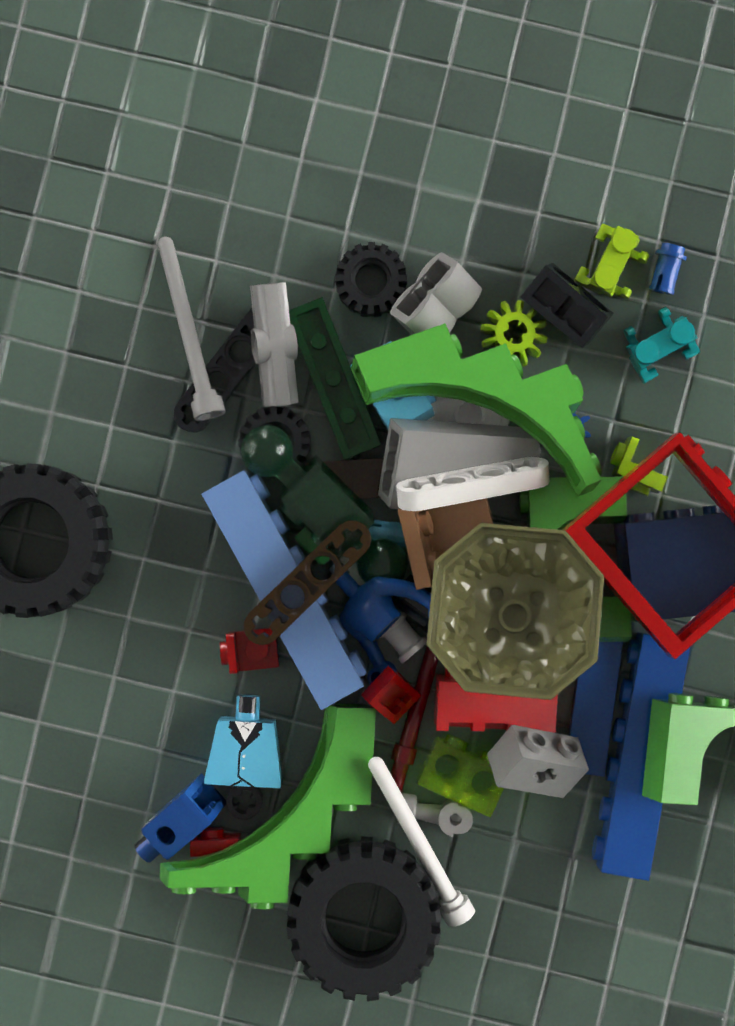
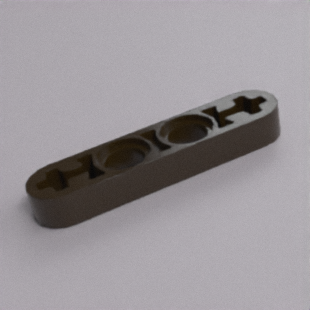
M355 520L346 521L339 525L249 612L244 621V632L248 639L259 645L270 644L276 640L366 553L372 540L368 527L362 522ZM348 528L352 532L360 529L363 533L360 538L363 546L359 550L352 546L342 555L349 558V561L342 565L337 554L327 549L326 546L332 541L337 549L346 539L342 534L345 529ZM326 556L333 561L335 570L332 577L320 580L312 574L311 564L316 557ZM297 585L303 590L305 599L302 606L292 609L284 605L281 594L286 586ZM272 599L277 609L289 616V619L284 623L282 618L278 616L270 625L273 633L269 636L263 632L258 636L253 630L257 625L253 619L256 615L263 619L274 610L267 606V603Z

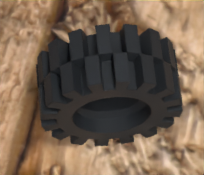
M368 242V245L362 246L360 243L354 246L355 249L352 251L348 250L344 254L342 261H339L337 265V272L335 274L337 292L342 303L351 312H357L363 317H380L381 314L391 311L398 297L406 290V267L404 262H401L399 254L395 250L393 252L389 250L387 245L382 244L379 246L375 245V242ZM368 265L378 266L385 272L387 277L385 288L376 295L362 293L355 282L359 270Z
M270 406L256 410V413L248 416L246 423L240 429L238 446L240 447L242 459L251 470L268 478H284L292 473L294 474L307 461L311 450V436L307 425L297 413L286 407ZM271 427H280L286 430L290 436V448L285 455L279 458L266 456L260 448L261 435Z

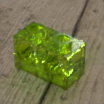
M447 734L445 739L435 736L416 778L417 784L491 818L504 788L497 787L495 779L491 787L486 790H477L472 786V779L478 772L487 771L493 775L487 755L488 751L483 750L480 756L467 750L469 743L456 736ZM449 754L458 760L457 767L453 772L443 774L435 768L437 759L442 755Z

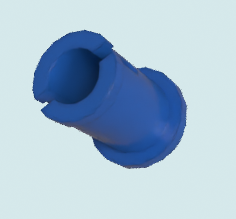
M662 243L661 248L656 250L655 254L658 255V260L649 290L674 295L681 263L687 260V257L684 256V247Z

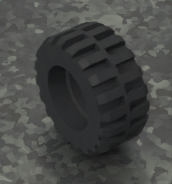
M31 463L6 466L0 471V526L5 516L13 508L21 504L36 502L45 504L59 513L66 524L69 537L68 551L63 563L54 572L41 578H26L15 574L7 567L0 554V613L15 614L16 617L30 618L64 611L85 599L91 593L90 590L93 586L99 584L105 574L102 572L106 563L110 562L112 551L108 550L109 540H113L112 528H108L106 517H109L105 506L100 505L96 499L98 495L90 486L83 484L81 479L74 474L60 470V468Z
M361 836V841L350 842V838L340 840L337 846L330 849L329 853L317 854L316 859L306 863L301 870L298 880L295 881L291 892L286 926L287 937L292 942L291 952L296 962L301 961L304 965V974L311 981L315 978L320 980L321 989L330 994L334 992V989L343 992V999L355 1001L356 994L367 995V1001L379 1000V993L388 991L389 995L393 996L402 992L401 985L408 981L410 984H413L421 977L420 970L422 967H429L434 958V947L439 945L441 935V913L436 888L433 886L424 866H420L416 862L415 856L406 849L404 851L397 849L394 842L384 839L383 843L374 842L373 837ZM361 882L373 883L393 893L401 907L402 922L397 936L390 943L373 951H355L344 947L332 937L326 923L327 907L334 894L345 886Z

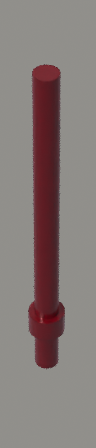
M426 646L415 689L422 696L409 708L400 741L394 744L391 759L394 762L390 774L401 793L409 765H414L418 751L414 747L439 661L428 646Z

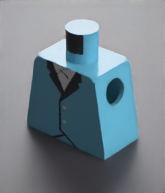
M237 695L236 716H221L218 719L204 784L281 788L283 773L276 719L259 718L260 696Z

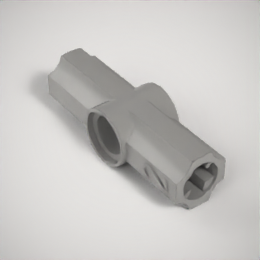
M286 282L251 285L250 293L254 328L251 330V346L254 361L259 366L263 406H283L299 403L294 360L298 356V345L294 326L290 324Z

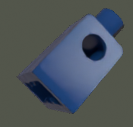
M202 773L161 808L141 829L144 837L135 844V849L138 855L146 862L153 861L159 854L164 859L169 860L206 829L225 807L227 801L213 785L204 784L205 776Z

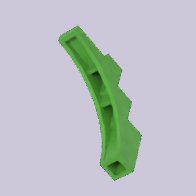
M445 323L354 355L351 371L366 405L396 397L435 396L459 399L481 406L517 424L542 444L563 469L577 496L593 491L600 483V476L602 475L600 462L594 453H589L584 442L585 430L581 420L577 416L573 417L572 415L583 401V387L578 376L571 374L567 364L522 380L523 369L520 360L515 354L511 355L507 344L461 359L463 351L460 341L455 334L450 335Z
M333 703L326 707L321 735L311 764L295 792L278 812L251 835L221 851L192 860L160 863V880L167 888H171V892L176 894L196 893V888H211V891L214 893L231 894L235 893L236 887H238V895L254 909H273L275 903H288L290 854H292L294 859L314 860L316 859V854L330 852L332 805L333 809L337 811H356L357 805H371L372 773L368 763L373 758L376 709L360 703Z

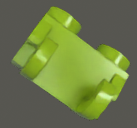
M601 224L595 239L604 242L606 237H608L610 241L593 276L588 278L590 270L581 266L574 281L599 295L604 294L612 298L613 294L621 298L629 299L632 290L625 286L624 288L617 286L619 277L629 258L646 264L650 255L645 251L640 253L634 250V248H637L640 239L632 230L620 226L613 228L606 224Z

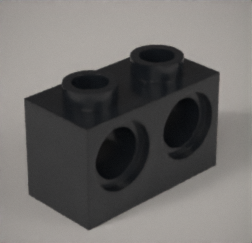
M554 263L545 265L520 296L581 348H584L593 340L614 314Z

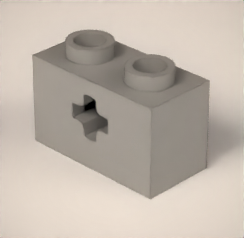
M511 725L487 754L497 787L564 798L589 770L578 737Z

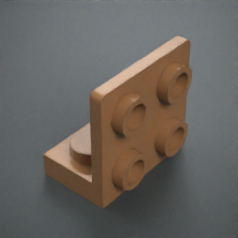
M488 498L422 511L398 509L416 590L432 587L434 561L478 524H494Z

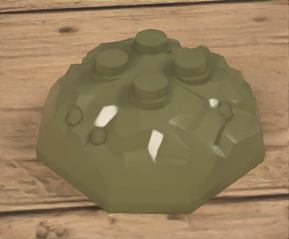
M480 523L434 561L426 645L465 692L551 700L598 660L604 575L565 530Z

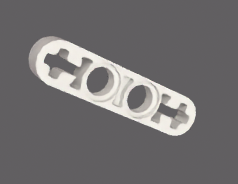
M525 457L406 479L396 485L398 508L406 511H422L542 488L550 482L549 462L544 458Z

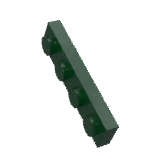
M323 297L290 309V324L294 326L298 345L344 460L381 446Z

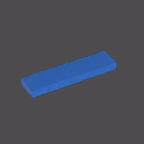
M599 642L597 662L580 675L575 682L568 736L578 737L589 768L586 773L588 775L605 777L623 642Z

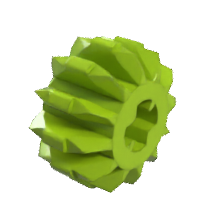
M522 300L516 302L514 312H511L507 301H503L500 303L502 316L494 310H489L487 313L488 319L495 325L482 324L480 327L482 333L493 335V337L483 340L481 346L482 348H489L494 345L497 347L507 344L511 355L515 354L519 358L522 367H525L528 364L525 351L536 359L541 355L540 350L533 343H547V336L536 333V331L545 328L547 323L546 320H539L533 323L531 319L537 314L533 307L526 315L522 313L524 307ZM509 325H516L515 330L520 327L523 331V334L518 339V344H513L512 338L510 341H507L504 337V334L509 330Z

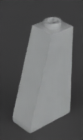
M390 418L378 496L390 509H399L396 485L403 480L525 457L540 458V444L525 430L516 426Z

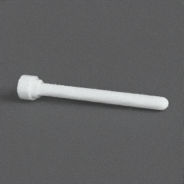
M380 757L371 758L368 767L441 897L439 902L441 905L440 913L449 927L464 924L475 913V909L468 896L461 894L459 890H455L383 759Z

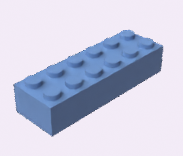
M243 470L201 494L259 600L262 601L306 558L299 545L291 547L285 533L289 532L290 528L280 510L276 509L272 512L265 499L270 497L271 494L260 475L255 474L252 476L250 472ZM288 585L283 589L281 599L285 606L295 609L302 606L305 595L299 586ZM325 592L280 635L320 710L364 687L365 679L363 676L367 674L368 670L357 649L349 652L343 640L348 638V633L342 626L338 615L329 616L323 605L329 601ZM272 599L267 603V606L274 609L268 615L272 622L278 616L282 618L284 623L289 619V616L277 609Z

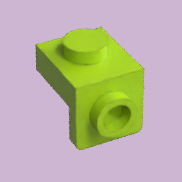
M631 436L626 438L625 443L620 441L617 443L610 459V464L615 465L612 475L617 477L625 476L638 465L631 462L639 442L638 438ZM652 470L630 490L644 496H648L650 491L662 492L668 477Z

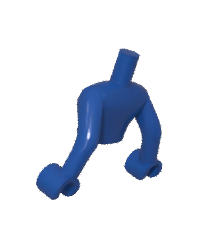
M346 571L335 582L349 597L339 618L344 629L360 643L374 667L368 672L367 676L368 683L371 684L387 666H390L397 672L392 662L385 661L376 641L401 616L391 596L408 598L428 609L429 617L431 593L424 588L416 590L415 583L384 576L374 577L360 586Z

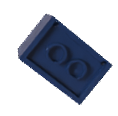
M718 505L703 506L702 515H695L694 508L663 511L664 519H654V512L629 514L624 523L614 524L618 568L662 619L696 616L735 583V525ZM631 614V621L638 622Z

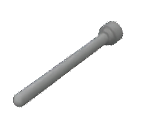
M164 236L159 239L158 248L196 391L192 395L194 401L191 402L194 420L205 421L214 419L226 412L222 396L217 395L216 389H211L174 243L170 237Z

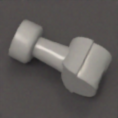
M402 793L415 819L439 825L446 835L453 837V834H464L472 827L473 816L468 805L458 801L457 797L445 800L442 805L417 803V796L414 794Z

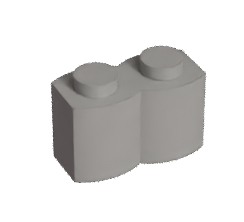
M441 252L425 265L416 283L408 287L398 297L390 314L411 335L444 323L450 333L456 320L472 309L481 294L482 288L456 260Z

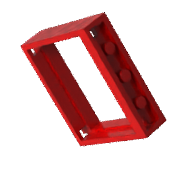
M680 432L671 435L562 529L571 536L604 575V583L664 653L673 659L678 658L735 609V583L675 634L585 528L672 453L735 525V495L729 489L732 482L719 467L715 466L711 469L701 457L705 451L699 443L696 444L689 435L684 437Z

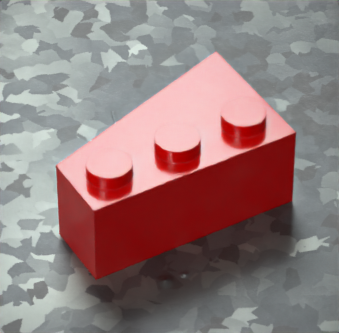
M445 668V675L436 674L433 722L436 731H449V726L468 727L470 731H485V728L504 729L507 731L511 725L556 733L558 694L551 700L465 692Z

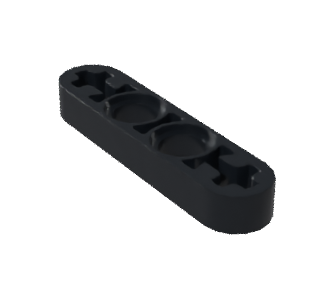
M252 308L206 365L208 376L214 372H221L227 377L228 386L226 390L218 394L222 396L223 404L226 403L256 364L253 353L251 358L245 363H237L230 356V349L234 343L245 341L251 345V337L242 332L246 327H249L250 331L254 328ZM192 383L176 404L174 419L181 429L196 433L206 428L212 419L200 421L199 423L191 421L188 425L185 424L186 414L182 411L186 406L191 407V402L194 401L192 395L196 392Z

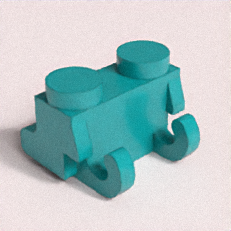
M667 307L658 310V315L665 329L640 343L635 337L636 331L632 326L623 329L625 338L629 343L625 347L630 355L629 360L643 384L659 376L655 367L647 370V366L683 346L687 348L681 352L685 360L700 353V349L695 341L698 337L694 326L688 321L687 317L683 316L675 319V323H673L670 318L671 312Z

